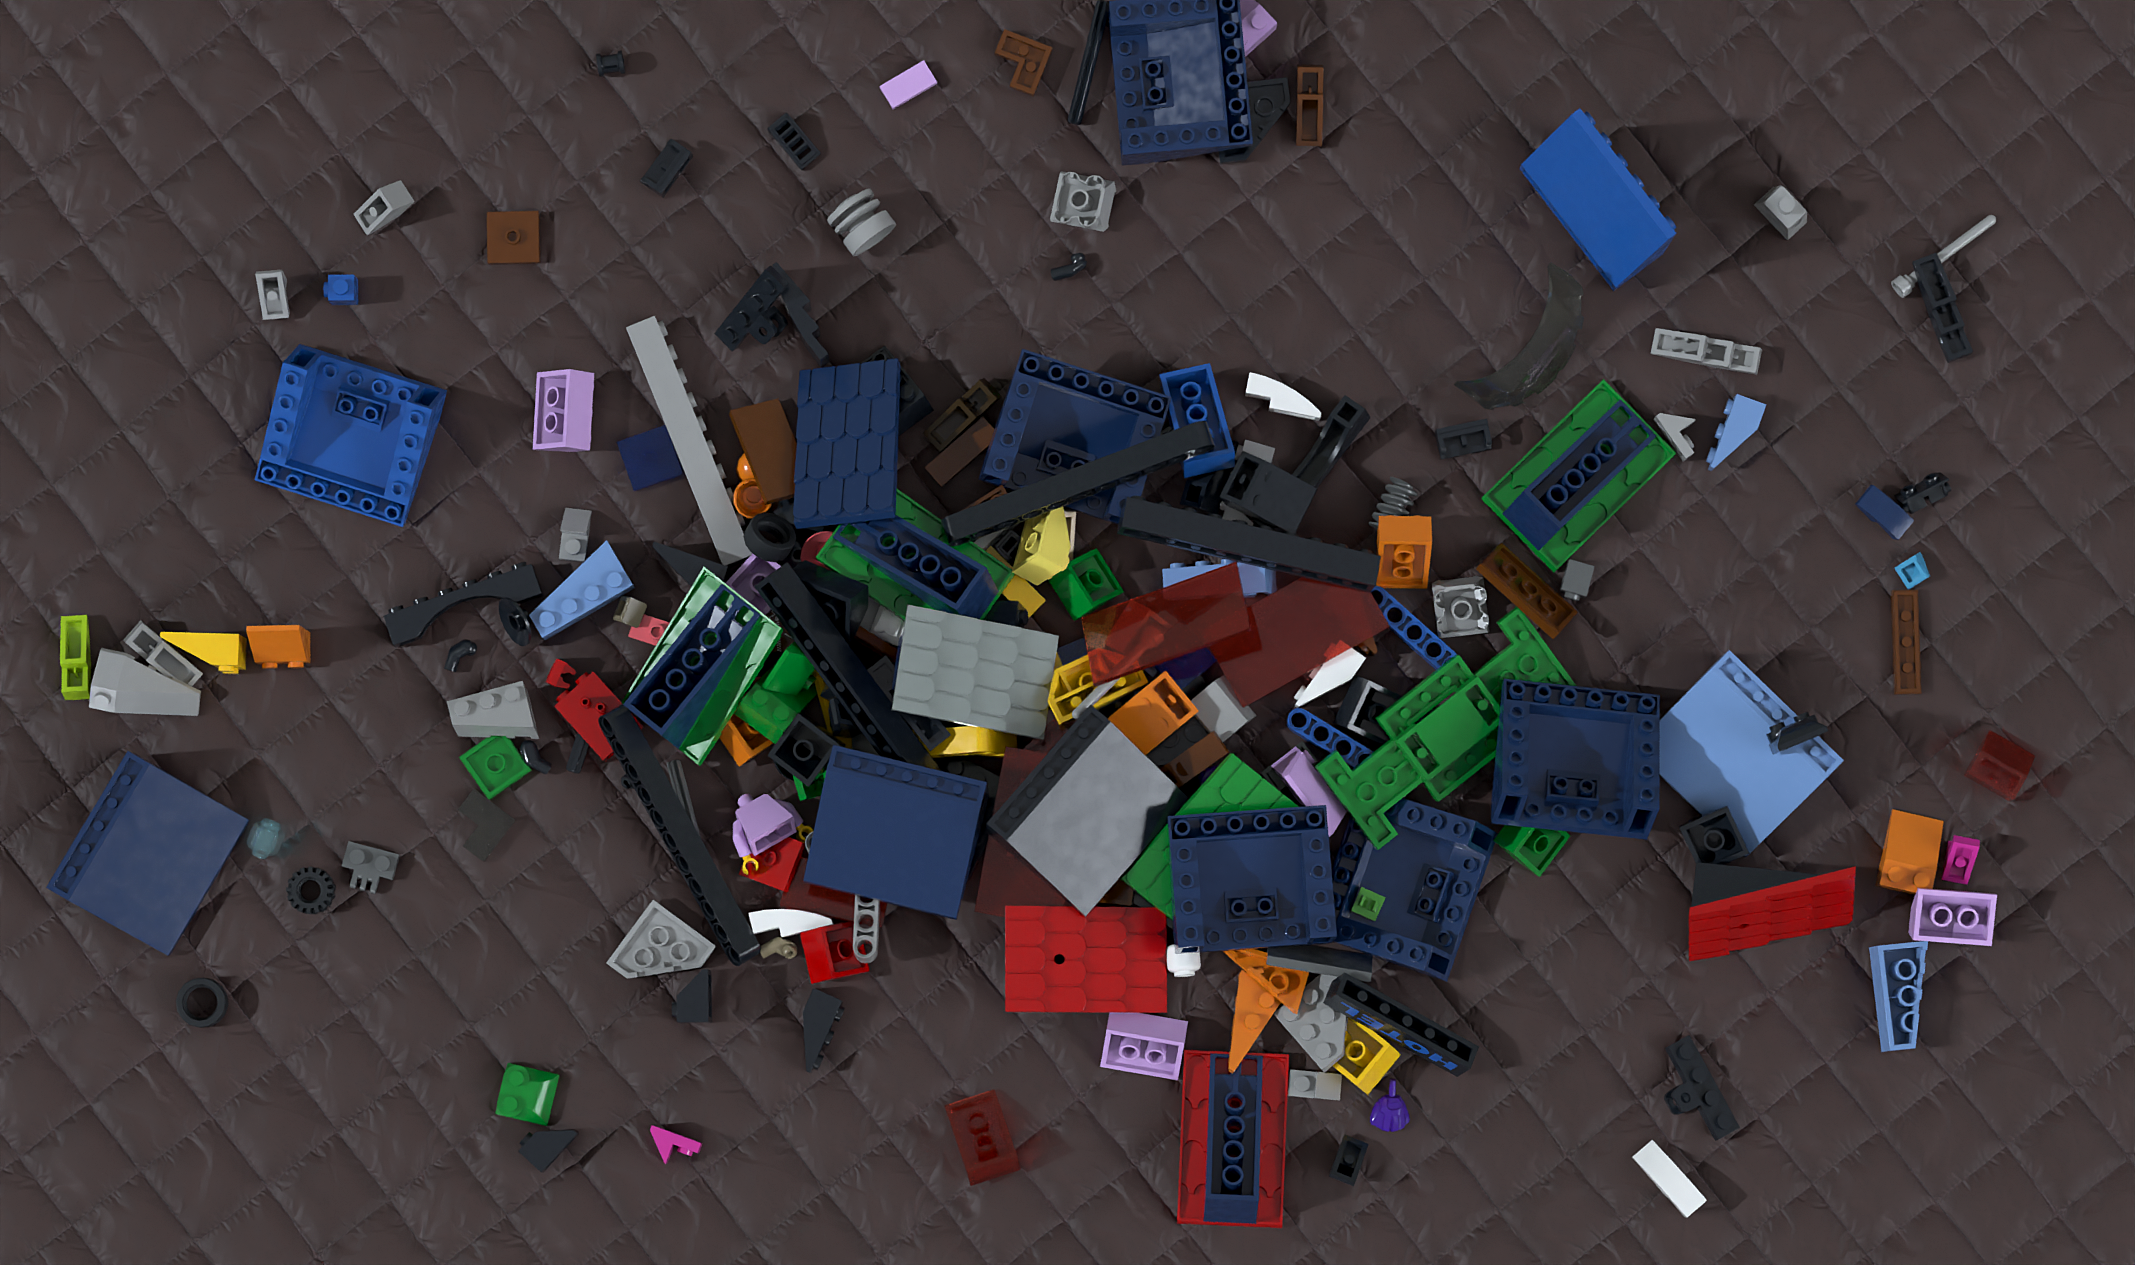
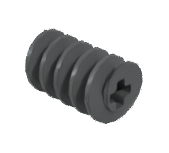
M1390 476L1393 484H1387L1385 487L1390 494L1381 495V499L1385 503H1378L1376 506L1381 513L1374 512L1372 514V517L1377 522H1369L1368 524L1378 530L1379 516L1409 515L1404 506H1413L1414 504L1408 498L1409 496L1417 497L1418 495L1413 490V486L1401 479Z

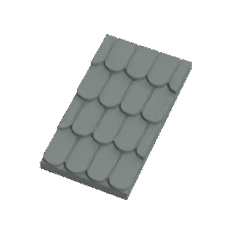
M907 605L904 630L898 642L891 690H894L892 710L1043 740L1049 707L1047 701L1054 674L1059 636L946 613L944 611Z

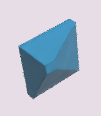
M1921 552L1895 567L1896 572L1908 590L1930 577Z

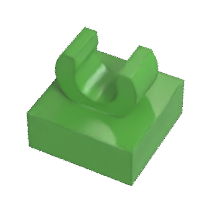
M1361 887L1351 912L1375 922L1386 897Z

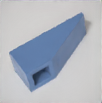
M1736 394L1733 400L1728 399L1723 412L1727 414L1724 424H1719L1715 434V438L1719 439L1716 448H1710L1706 462L1710 463L1708 470L1712 471L1758 429L1766 404Z

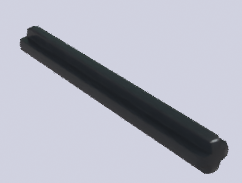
M1104 0L1096 2L1070 107L1068 122L1074 125H1080L1082 122L1108 17L1109 2Z

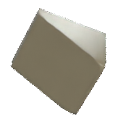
M621 596L613 620L638 628L647 605L634 598Z

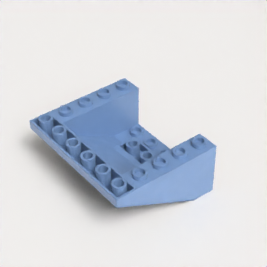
M1730 650L1723 654L1660 719L1659 775L1701 816L1728 806L1749 854L1844 760L1819 736L1773 755L1766 734L1771 732L1769 727L1784 722L1785 726L1795 722L1793 717L1797 715Z

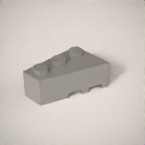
M523 681L447 701L451 722L458 737L506 736L507 738H515V736L539 739L529 694Z

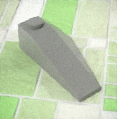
M101 648L91 683L89 708L113 713L198 716L201 698L200 690L174 677L168 678L156 672L157 668L151 665L147 667L135 661V657L128 653Z

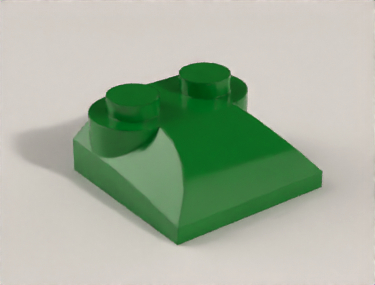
M508 1063L501 1084L496 1114L548 1126L560 1075Z

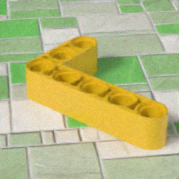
M975 726L946 728L951 736L932 751H929L919 739L932 758L982 755L993 758L1018 757L1016 734Z

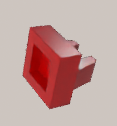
M556 658L545 683L554 687L569 688L570 684L563 681L561 674L570 673L575 675L576 671L566 662Z

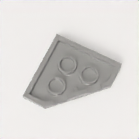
M652 900L606 963L627 979L701 968L717 946Z
M1320 974L1305 986L1297 1014L1291 1012L1285 1005L1273 1014L1325 1073L1344 1056L1348 1017L1323 1003L1331 982L1337 977Z

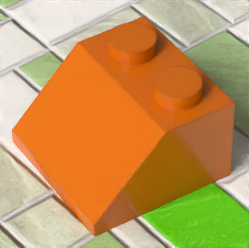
M735 712L719 737L739 767L774 744L736 716Z

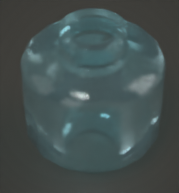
M263 818L262 821H257L253 824L247 839V845L253 850L252 854L254 856L266 859L267 856L278 854L285 837L280 823Z

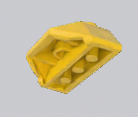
M1098 649L1055 669L1047 702L1059 725L1077 720L1072 717L1073 710L1127 657ZM1138 661L1093 705L1094 708L1098 710L1149 683Z

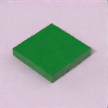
M506 736L487 737L459 757L488 800H491L532 771L530 766L524 763L522 755L514 743Z

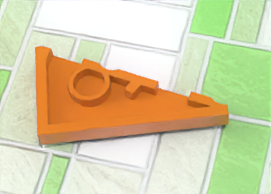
M1256 949L1223 951L1294 1014L1298 1013L1309 972L1267 965V952Z
M1241 970L1238 975L1239 982L1232 1025V1041L1228 1059V1071L1232 1074L1281 1003L1244 970Z

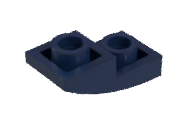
M1870 485L1855 503L1872 522H1877L1894 540H1899L1914 522L1899 505L1874 485Z

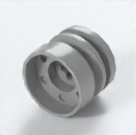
M870 188L847 198L827 219L831 227L838 225L835 229L837 235L847 231L850 232L843 243L853 257L864 253L876 245L896 226L895 221L886 210L876 214L873 213L880 205V201L878 199L870 201L874 196Z

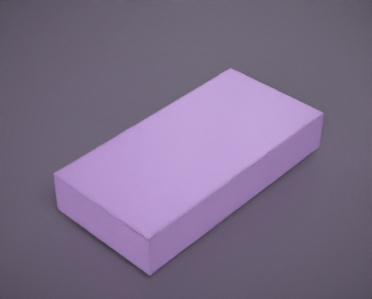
M923 60L879 87L891 108L895 109L936 85L937 81Z

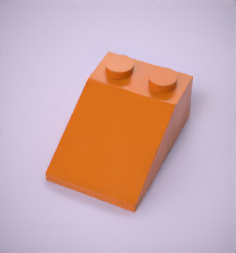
M1419 515L1379 516L1376 555L1381 556L1376 586L1382 588L1427 589L1432 548L1431 517Z
M246 626L254 662L262 664L263 669L278 668L277 664H288V668H304V663H310V632L302 626Z
M1892 809L1875 886L1913 895L1916 894L1917 888L1933 889L1944 821Z

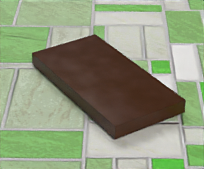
M779 398L731 410L729 416L765 505L794 498L797 443Z
M1500 543L1476 568L1479 573L1552 639L1578 613L1577 610L1503 543Z

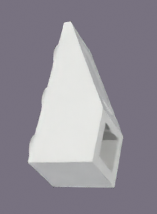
M1341 640L1337 645L1332 642L1324 654L1327 660L1322 666L1317 664L1310 673L1309 677L1313 680L1307 688L1302 685L1294 696L1298 700L1295 707L1299 708L1350 682L1366 657Z

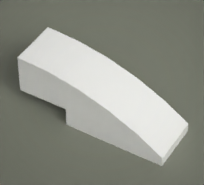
M1249 373L1245 396L1270 401L1268 411L1316 421L1320 420L1321 412L1297 391L1266 376Z
M771 909L749 913L754 934L779 928L781 937L785 938L815 928L833 925V921L830 918L801 910Z
M1653 1140L1632 1156L1684 1217L1690 1216L1707 1201Z

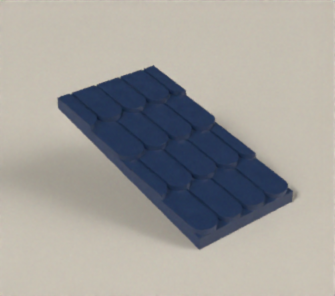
M898 358L888 359L887 361L880 360L864 362L862 364L856 363L840 365L838 367L800 370L797 399V448L793 506L796 529L896 518L901 366Z

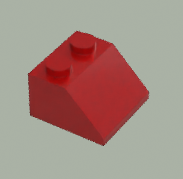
M854 921L823 926L800 933L811 984L870 971L868 963H861L854 954ZM863 944L859 947L858 952L866 955Z

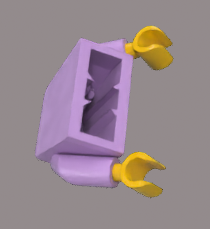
M744 794L738 799L737 803L740 808L735 812L737 820L733 823V842L739 857H742L744 860L742 871L746 875H748L745 867L747 863L754 864L756 871L758 869V862L751 858V853L756 856L796 833L798 841L805 843L802 832L807 834L813 832L811 827L802 824L803 819L789 802L773 799L768 794H763L756 799H753L750 794Z

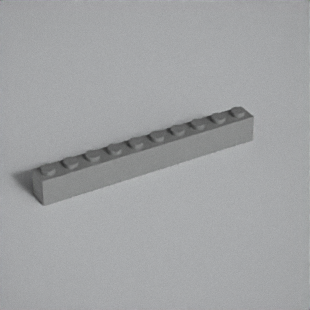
M653 316L626 327L722 565L729 568L746 561L752 555V552L745 545L742 527L746 526L741 514L735 513L732 505L734 495L731 487L725 488L722 479L727 477L721 463L715 464L713 455L717 454L712 440L706 441L703 431L707 430L702 416L696 417L693 408L697 406L692 392L687 393L683 385L688 382L682 368L677 370L673 361L678 359L673 345L667 346L664 339L668 332L663 320L658 322L656 317Z

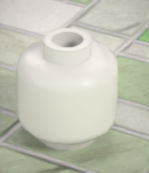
M1174 944L1167 947V969L1169 972L1174 973V977L1194 976L1195 971L1200 969V953L1175 954Z

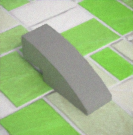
M141 620L124 639L126 644L168 678L174 677L193 686L203 675L200 670Z

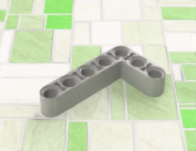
M813 832L809 833L805 840V845L808 854L810 851ZM855 895L853 950L858 961L861 963H871L878 954L880 901L873 900L870 903H864L860 900L861 896ZM864 918H870L874 921L869 929H863L859 926ZM863 944H870L873 947L872 951L867 955L858 952L859 947Z

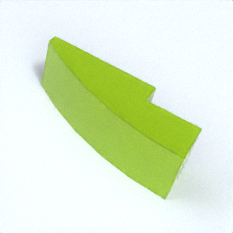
M87 615L61 616V692L65 700L90 699L91 652Z

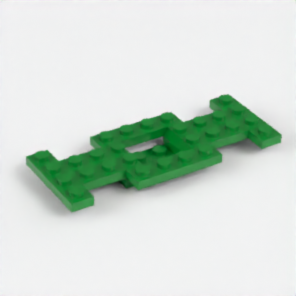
M1515 607L1496 622L1511 644L1476 672L1472 673L1460 655L1456 654L1375 719L1389 736L1390 740L1351 770L1338 751H1333L1314 766L1376 850H1379L1398 835L1383 813L1419 784L1423 783L1435 801L1439 802L1496 757L1502 683L1504 679L1576 686L1526 615L1518 607ZM1453 692H1455V694H1454L1453 696H1451L1448 700H1446L1443 704H1441V705H1440L1438 708H1436L1433 712H1431L1429 715H1427V716H1426L1424 719H1422L1419 723L1414 724V723H1415L1416 721H1418L1421 717H1423L1426 713H1428L1431 709H1433L1436 705H1438L1441 701H1443V700H1444L1445 698H1447L1450 694H1452Z

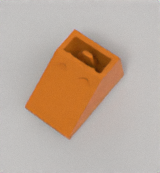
M1164 671L1112 714L1108 720L1144 755H1147L1190 720L1199 710L1171 676Z

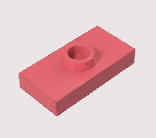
M644 614L638 628L631 626L628 637L656 646L669 622Z

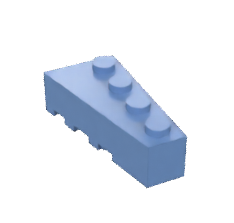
M606 540L529 616L542 638L547 640L633 590L635 587L611 545Z
M1222 559L1221 564L1211 565V561H1197L1195 566L1186 567L1185 563L1170 564V568L1162 569L1164 600L1168 602L1206 600V597H1210V599L1231 598V595L1251 598L1255 597L1256 593L1277 596L1276 571Z
M1928 941L1869 947L1881 1052L1916 1048L1919 1023L1918 1011L1922 998L1921 986L1922 977L1925 973L1926 963L1924 961Z

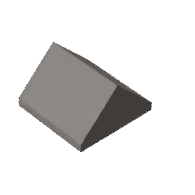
M1224 675L1213 681L1191 700L1199 710L1194 715L1195 718L1209 734L1215 731L1222 742L1257 716Z

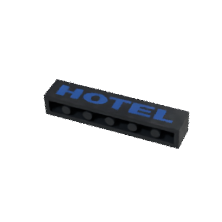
M1345 972L1331 982L1323 1002L1325 1005L1456 1077L1471 1069L1479 1046Z

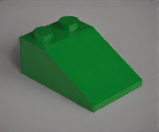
M776 663L754 684L741 700L735 712L736 716L774 744L778 742L796 715L803 713L818 695L814 684L808 691L803 689L798 695L762 688V684Z

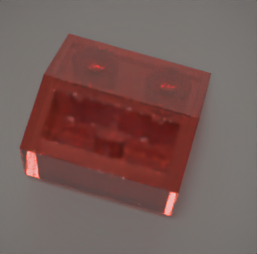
M1989 730L1964 776L2002 798L2011 801L2015 799L2026 780L2035 755Z

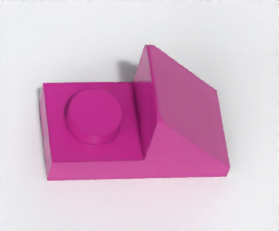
M1954 835L1952 841H1948L1942 880L1968 884L1980 847V840Z
M654 1125L650 1128V1132L665 1164L669 1161L674 1145L678 1146V1152L692 1156L693 1152L699 1153L703 1144L701 1142Z

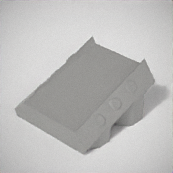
M1061 171L1050 217L1051 222L1104 232L1109 227L1108 222L1114 193L1116 192L1115 182L1104 180L1096 175L1088 177L1074 172Z
M1473 576L1437 580L1432 583L1438 638L1490 632L1486 604L1487 593L1483 577Z

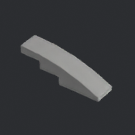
M1659 328L1655 329L1651 354L1755 375L1758 373L1762 353L1760 347L1740 345L1732 341L1708 338L1704 335Z

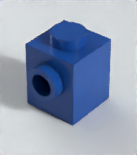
M354 274L328 275V282H324V297H328V301L332 305H358L357 277Z

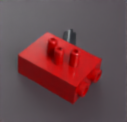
M585 672L575 682L577 686L571 692L567 689L556 699L558 703L554 706L577 731L566 765V770L579 774L582 770L589 745L605 762L615 754L599 726L598 719L601 715L623 703L595 672L591 674ZM634 717L640 730L643 729L644 726Z

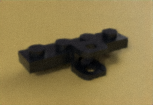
M772 266L766 268L714 334L732 352L740 346L749 333L762 344H767L772 337L779 336L788 325L785 316L772 305L789 283ZM772 319L778 322V327L773 324ZM762 328L767 332V335L761 332Z
M1690 1035L1667 1046L1665 1050L1683 1081L1682 1084L1669 1090L1664 1096V1100L1671 1113L1679 1115L1697 1107L1715 1141L1739 1129L1740 1126Z

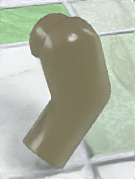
M776 937L760 946V953L763 959L773 953H778L787 959H792L797 955L795 943L782 937Z

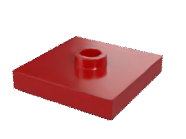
M787 837L756 856L751 853V858L758 862L757 871L754 864L747 863L745 867L748 875L742 871V867L739 875L787 892L805 843Z

